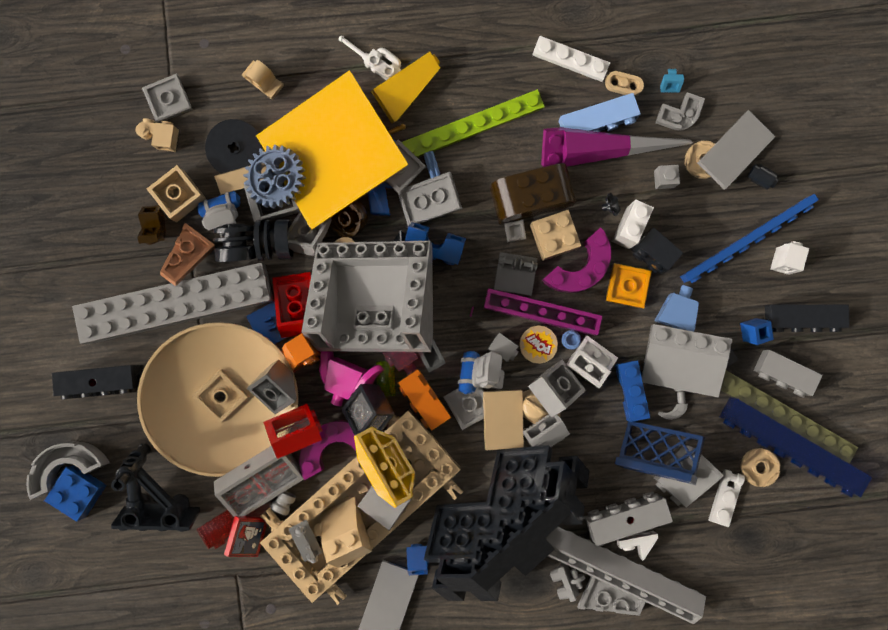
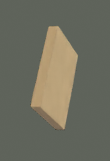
M522 390L483 391L485 450L523 448Z

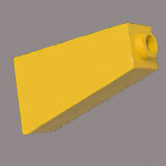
M428 52L371 91L391 123L396 122L440 69L438 58L434 54L432 55L431 52Z

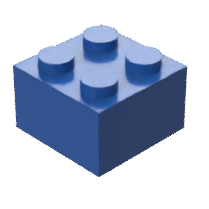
M72 465L64 469L44 501L78 522L87 517L107 485L89 473L83 474L77 466Z

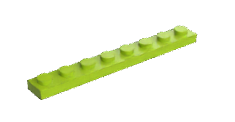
M537 89L401 143L418 158L424 156L426 152H434L542 110L545 106Z

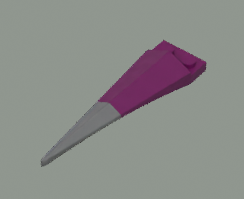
M564 127L543 129L541 165L546 167L565 163L568 167L688 145L693 142L690 139L620 135Z

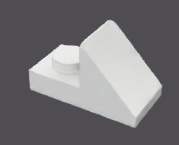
M647 531L618 539L616 542L617 546L624 551L633 550L637 546L638 555L643 561L657 541L658 534L655 531Z

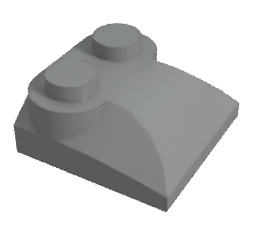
M299 212L287 231L289 249L294 252L314 256L317 243H323L322 240L330 226L331 218L311 230L304 216Z

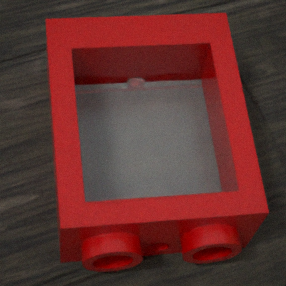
M308 404L263 422L277 459L322 440L320 432L323 431L315 411H310Z

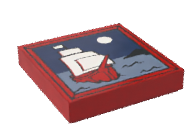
M235 516L224 555L227 557H258L261 548L260 542L263 540L267 526L265 520L261 517Z

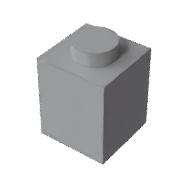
M658 166L654 170L655 189L675 188L680 184L679 166Z
M498 333L488 347V350L498 353L502 356V360L508 362L509 359L513 361L518 354L516 350L518 345Z

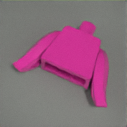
M321 351L320 378L325 384V390L333 393L331 403L336 406H342L344 398L349 400L360 384H373L377 376L385 370L381 365L374 366L369 370L338 357L334 358L333 351Z

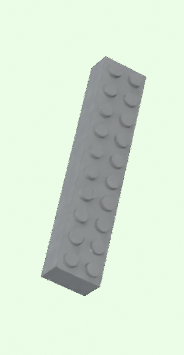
M257 263L183 280L177 286L170 283L75 305L72 308L80 344H93L274 302L266 265Z

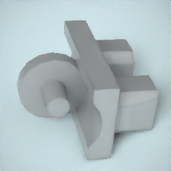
M561 562L559 567L550 572L552 581L562 580L564 586L557 588L560 600L569 599L570 602L576 601V596L579 595L578 589L583 588L581 582L585 579L584 574H578L576 569L570 570L568 565Z

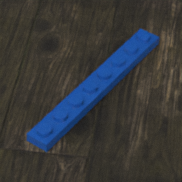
M815 194L806 197L681 275L682 281L684 283L697 281L701 278V273L713 271L717 268L716 264L720 261H723V263L729 261L734 257L732 254L736 251H739V253L745 251L750 247L748 244L752 241H755V243L761 241L766 237L764 234L768 231L773 233L782 228L781 223L784 221L789 223L798 218L797 213L800 211L805 213L814 208L813 203L818 201V198Z

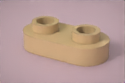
M618 71L611 72L605 80L606 88L609 91L623 95L634 93V96H637L644 87L640 77ZM611 81H617L618 85H613ZM630 85H634L636 89L632 90Z

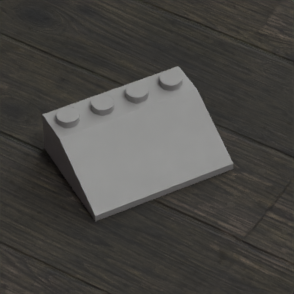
M653 324L650 328L642 371V382L719 397L732 339Z

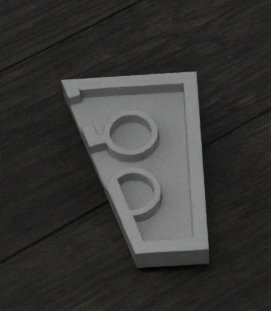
M590 576L577 608L640 616L645 601Z

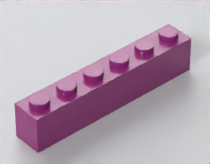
M489 288L483 307L486 310L594 336L598 335L602 320L601 315Z

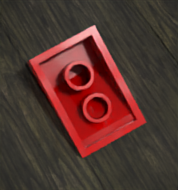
M306 272L272 278L277 328L281 338L302 334L311 273Z

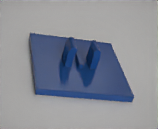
M275 301L246 316L252 329L261 333L274 344L285 339L281 338L277 328Z

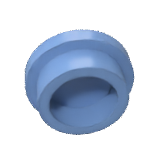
M569 330L562 336V344L567 349H576L581 343V337L576 331Z

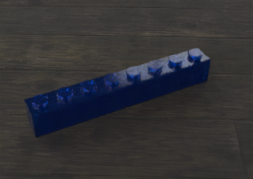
M730 397L719 416L724 420L723 424L732 429L734 427L741 430L740 434L747 438H751V436L756 438V443L775 449L773 453L782 458L787 456L791 459L790 463L799 468L804 466L808 469L807 473L816 478L819 476L825 479L824 483L834 488L836 486L842 489L841 492L851 498L853 495L861 498L872 479L868 474L737 398Z

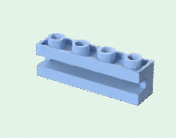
M630 93L560 116L559 124L560 127L600 132L607 129V131L618 128L620 124L630 125L635 123L636 119L640 116V111L634 93Z

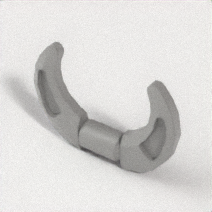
M674 389L678 391V404H676L672 411L667 413L658 412V415L671 420L682 416L688 404H685L684 391Z

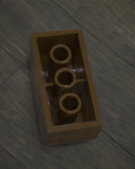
M565 163L503 177L492 182L490 187L499 225L573 207L576 203Z

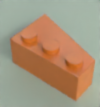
M303 333L285 343L281 351L293 372L305 365L311 366L318 362L321 351L316 350Z
M419 369L398 382L400 385L399 389L404 397L408 396L411 400L409 404L414 412H419L422 416L420 420L426 429L430 428L432 431L451 418Z

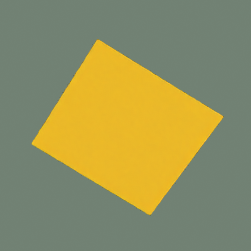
M350 70L256 135L265 151L266 146L271 147L272 150L274 145H277L279 148L284 146L287 149H291L293 154L296 153L299 156L298 159L303 162L300 167L305 168L306 171L301 174L306 179L301 180V183L305 186L298 188L301 194L295 193L296 200L294 201L311 230L409 165ZM284 161L280 163L279 169L284 166ZM288 180L284 181L285 186L288 184Z

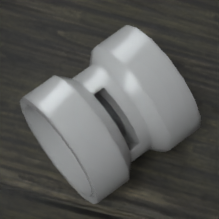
M284 491L277 496L276 501L272 502L270 508L279 514L288 515L290 504L294 503L296 496L288 491Z

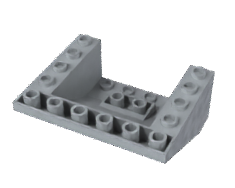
M431 241L317 243L302 327L303 335L317 351L431 352L433 339Z

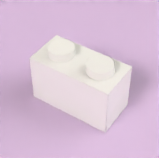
M795 241L777 247L770 270L788 275L803 271L809 248L803 247L802 243Z

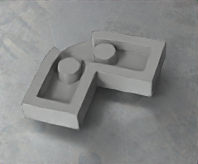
M687 92L680 109L662 104L655 123L673 130L688 129L697 121L705 98Z

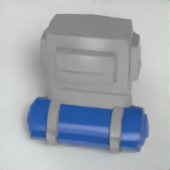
M235 191L226 192L224 195L209 200L205 199L203 202L198 203V213L203 218L202 224L205 229L211 230L225 224H237L235 221L238 217L236 208L240 206L241 202L240 196Z
M467 351L463 354V358H461L460 380H458L460 392L472 394L476 388H503L504 371L501 370V355L493 351L481 357L475 351Z

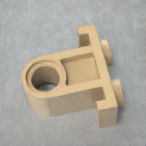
M253 60L242 74L243 78L272 100L284 86L281 81L275 78L273 72L259 60H256V62Z

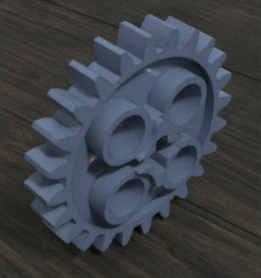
M274 145L273 150L271 147L266 146V151L260 148V155L258 156L253 153L254 161L249 159L248 162L251 166L245 167L249 172L243 175L248 179L244 182V185L250 186L246 189V192L251 194L250 198L256 199V203L262 204L265 207L270 205L271 208L275 209L277 204L282 208L283 202L289 205L290 198L296 200L295 193L301 194L298 188L305 186L301 183V180L306 179L301 174L306 171L305 168L300 167L303 162L298 159L299 156L296 153L293 154L291 149H287L284 146L279 148L277 145ZM284 161V166L279 169L280 163ZM266 166V171L261 173L263 167ZM288 180V184L283 187V182ZM270 184L269 190L265 192V187Z

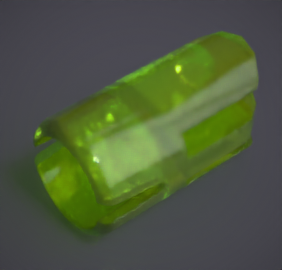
M376 362V366L381 365L385 369L377 376L376 384H379L385 396H389V394L396 396L395 362Z

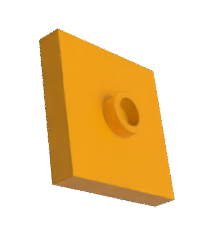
M614 263L606 301L644 309L652 271Z

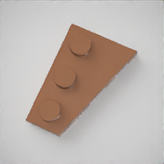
M185 223L180 236L175 241L172 252L169 253L160 271V275L174 286H177L215 249V244Z

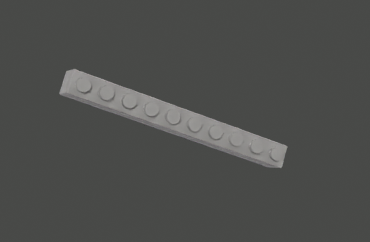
M557 527L546 537L547 541L555 548L548 555L549 557L689 623L695 624L703 617L706 596L698 591L687 588L677 581L670 580L660 573L653 572L643 565L636 564L624 556H619L607 548L596 546L590 540L583 539L573 532L566 531L560 527Z

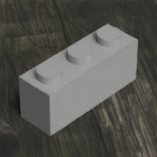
M771 350L762 351L753 370L759 373L758 376L767 381L772 379L776 381L777 386L784 389L789 387L794 390V394L803 398L814 395L822 378L821 374Z

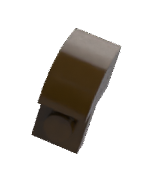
M160 205L142 207L138 213L142 228L137 236L139 244L146 243L147 245H152L159 241H164L166 229L162 208Z

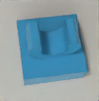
M668 69V74H664L660 85L661 92H680L684 82L683 74H677L676 69Z

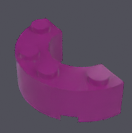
M600 227L584 242L588 252V259L582 270L569 272L557 266L542 282L549 288L562 293L581 292L599 282L605 275L611 260V247L604 230Z
M338 420L322 425L323 431L320 432L322 440L301 449L300 470L304 480L324 469L322 461L323 452L330 443L336 441L345 442L356 451L355 435L348 421Z

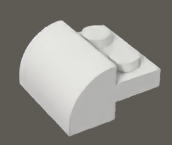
M586 336L571 355L567 366L600 388L610 374V370L618 357L589 336Z

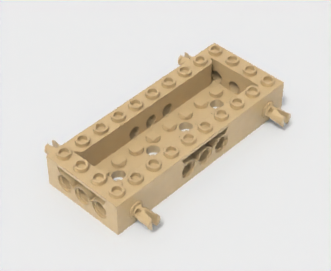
M410 409L401 417L394 415L388 423V429L384 433L396 438L405 456L412 463L411 466L415 471L412 491L413 498L391 530L386 529L360 509L371 549L440 488L444 487L454 500L457 496L453 489L460 495L463 493V490L452 480L453 476L461 470L460 466ZM357 456L286 520L281 521L271 508L266 510L267 514L263 513L260 516L272 528L271 533L260 544L311 603L325 592L332 597L337 605L341 601L340 598L344 600L347 595L335 583L364 556L337 568L326 563L323 548L320 546L322 553L319 554L318 561L316 563H311L308 560L304 562L288 528L307 519L314 536H321L322 512L353 497L357 498L358 504L362 501L372 484L360 465Z

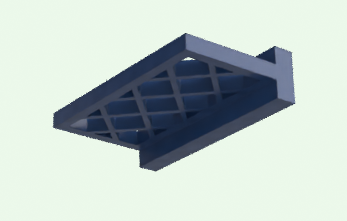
M628 421L620 456L616 458L615 464L621 468L696 485L698 479L696 474L705 437ZM633 426L640 428L643 433L635 439L631 435ZM653 431H657L661 438L652 443L648 435ZM676 435L680 442L670 447L666 439ZM645 437L649 446L640 450L636 442ZM691 439L698 440L697 448L689 451L685 443ZM664 441L668 450L659 455L655 446ZM634 444L638 453L632 457L626 456L627 448ZM683 445L687 454L678 459L673 451ZM652 449L657 457L648 461L643 454ZM671 452L675 462L665 465L661 458ZM690 457L693 461L692 469H684L680 462Z

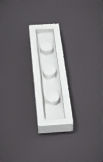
M539 36L533 52L535 57L603 82L610 62Z

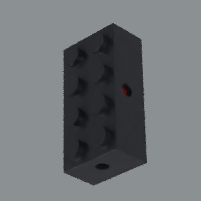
M124 365L52 373L53 396H61V400L138 392L144 365Z

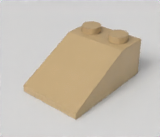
M356 497L321 513V541L326 563L337 568L372 552L360 508L357 507L359 504Z

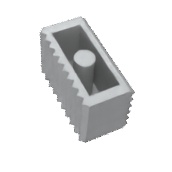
M546 415L545 418H542V420L527 428L526 431H523L531 447L546 445L552 447L570 435L558 415L552 418L550 415Z

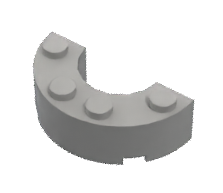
M73 441L51 446L42 451L31 464L32 467L27 475L26 482L29 499L32 500L49 493L56 483L58 471L66 463L77 466L83 474H86L110 462L102 451L89 443Z

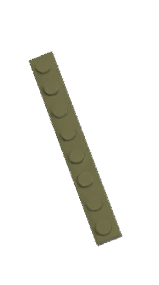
M727 370L725 371L721 391L844 463L850 464L859 447Z

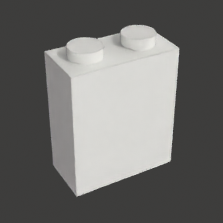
M638 200L633 201L626 208L611 242L627 249L638 244L654 207Z

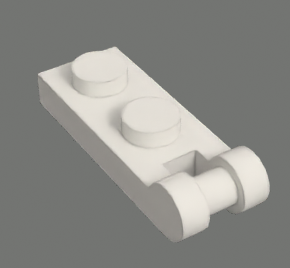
M725 469L722 473L724 476L720 479L708 520L729 527L745 476L739 473L737 475L733 474L730 470ZM729 481L734 482L732 487L727 486Z

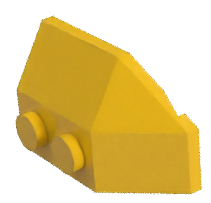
M370 427L355 435L357 459L376 493L394 508L413 497L415 471L396 438L376 430L374 427Z

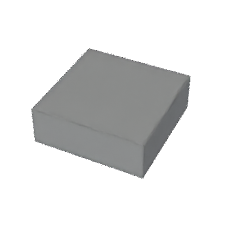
M523 220L504 223L507 243L526 240Z

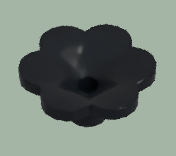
M608 193L605 198L606 203L602 205V209L604 211L609 210L614 216H618L621 210L618 199L612 193Z

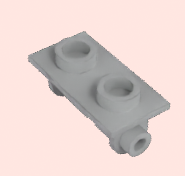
M306 519L288 528L304 562L308 560L311 563H316L322 551Z

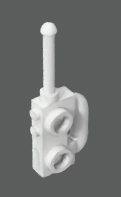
M344 36L339 37L340 42H343L362 56L365 67L371 68L373 73L376 72L384 80H388L401 71L400 59L387 49H372L368 54L361 51L345 39ZM382 56L391 61L392 64L388 65L386 62L381 60Z

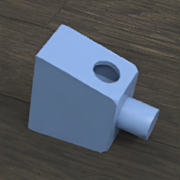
M682 285L679 295L675 293L669 294L655 318V322L672 328L694 332L699 302L690 299L693 288Z

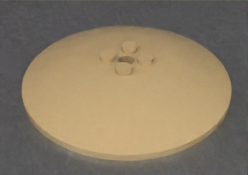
M213 322L199 324L178 332L154 352L140 378L137 407L139 419L148 440L164 458L188 472L204 476L221 477L271 446L263 422L298 408V388L291 366L281 350L261 333L242 325ZM279 359L293 373L297 400L275 415L247 387L268 366ZM221 391L225 393L226 398L223 401H218L215 398V393ZM292 429L281 434H278V438L286 434H289L292 431Z

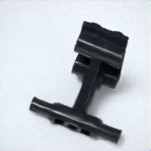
M143 443L140 444L137 450H133L123 460V464L116 472L115 480L111 483V487L115 491H122L125 486L127 487L126 506L121 509L111 524V529H119L120 531L178 530L180 532L191 530L200 513V507H190L189 499L184 494H177L172 499L142 468L147 461V455L150 453L151 448L146 443L144 446ZM141 486H142L157 502H151L150 497H149L148 495L142 493Z

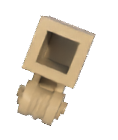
M144 118L143 122L136 126V133L145 140L152 138L151 145L157 150L176 152L179 129L172 122L162 121V123H155L154 120Z

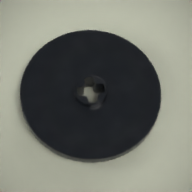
M229 119L218 123L211 129L206 139L205 152L208 161L220 173L250 166L251 164L248 160L254 161L253 153L259 156V149L263 150L261 143L256 137L259 133L250 124L238 119ZM234 143H236V146L239 147V150H235L234 153H232V150L229 149L230 145L233 146Z

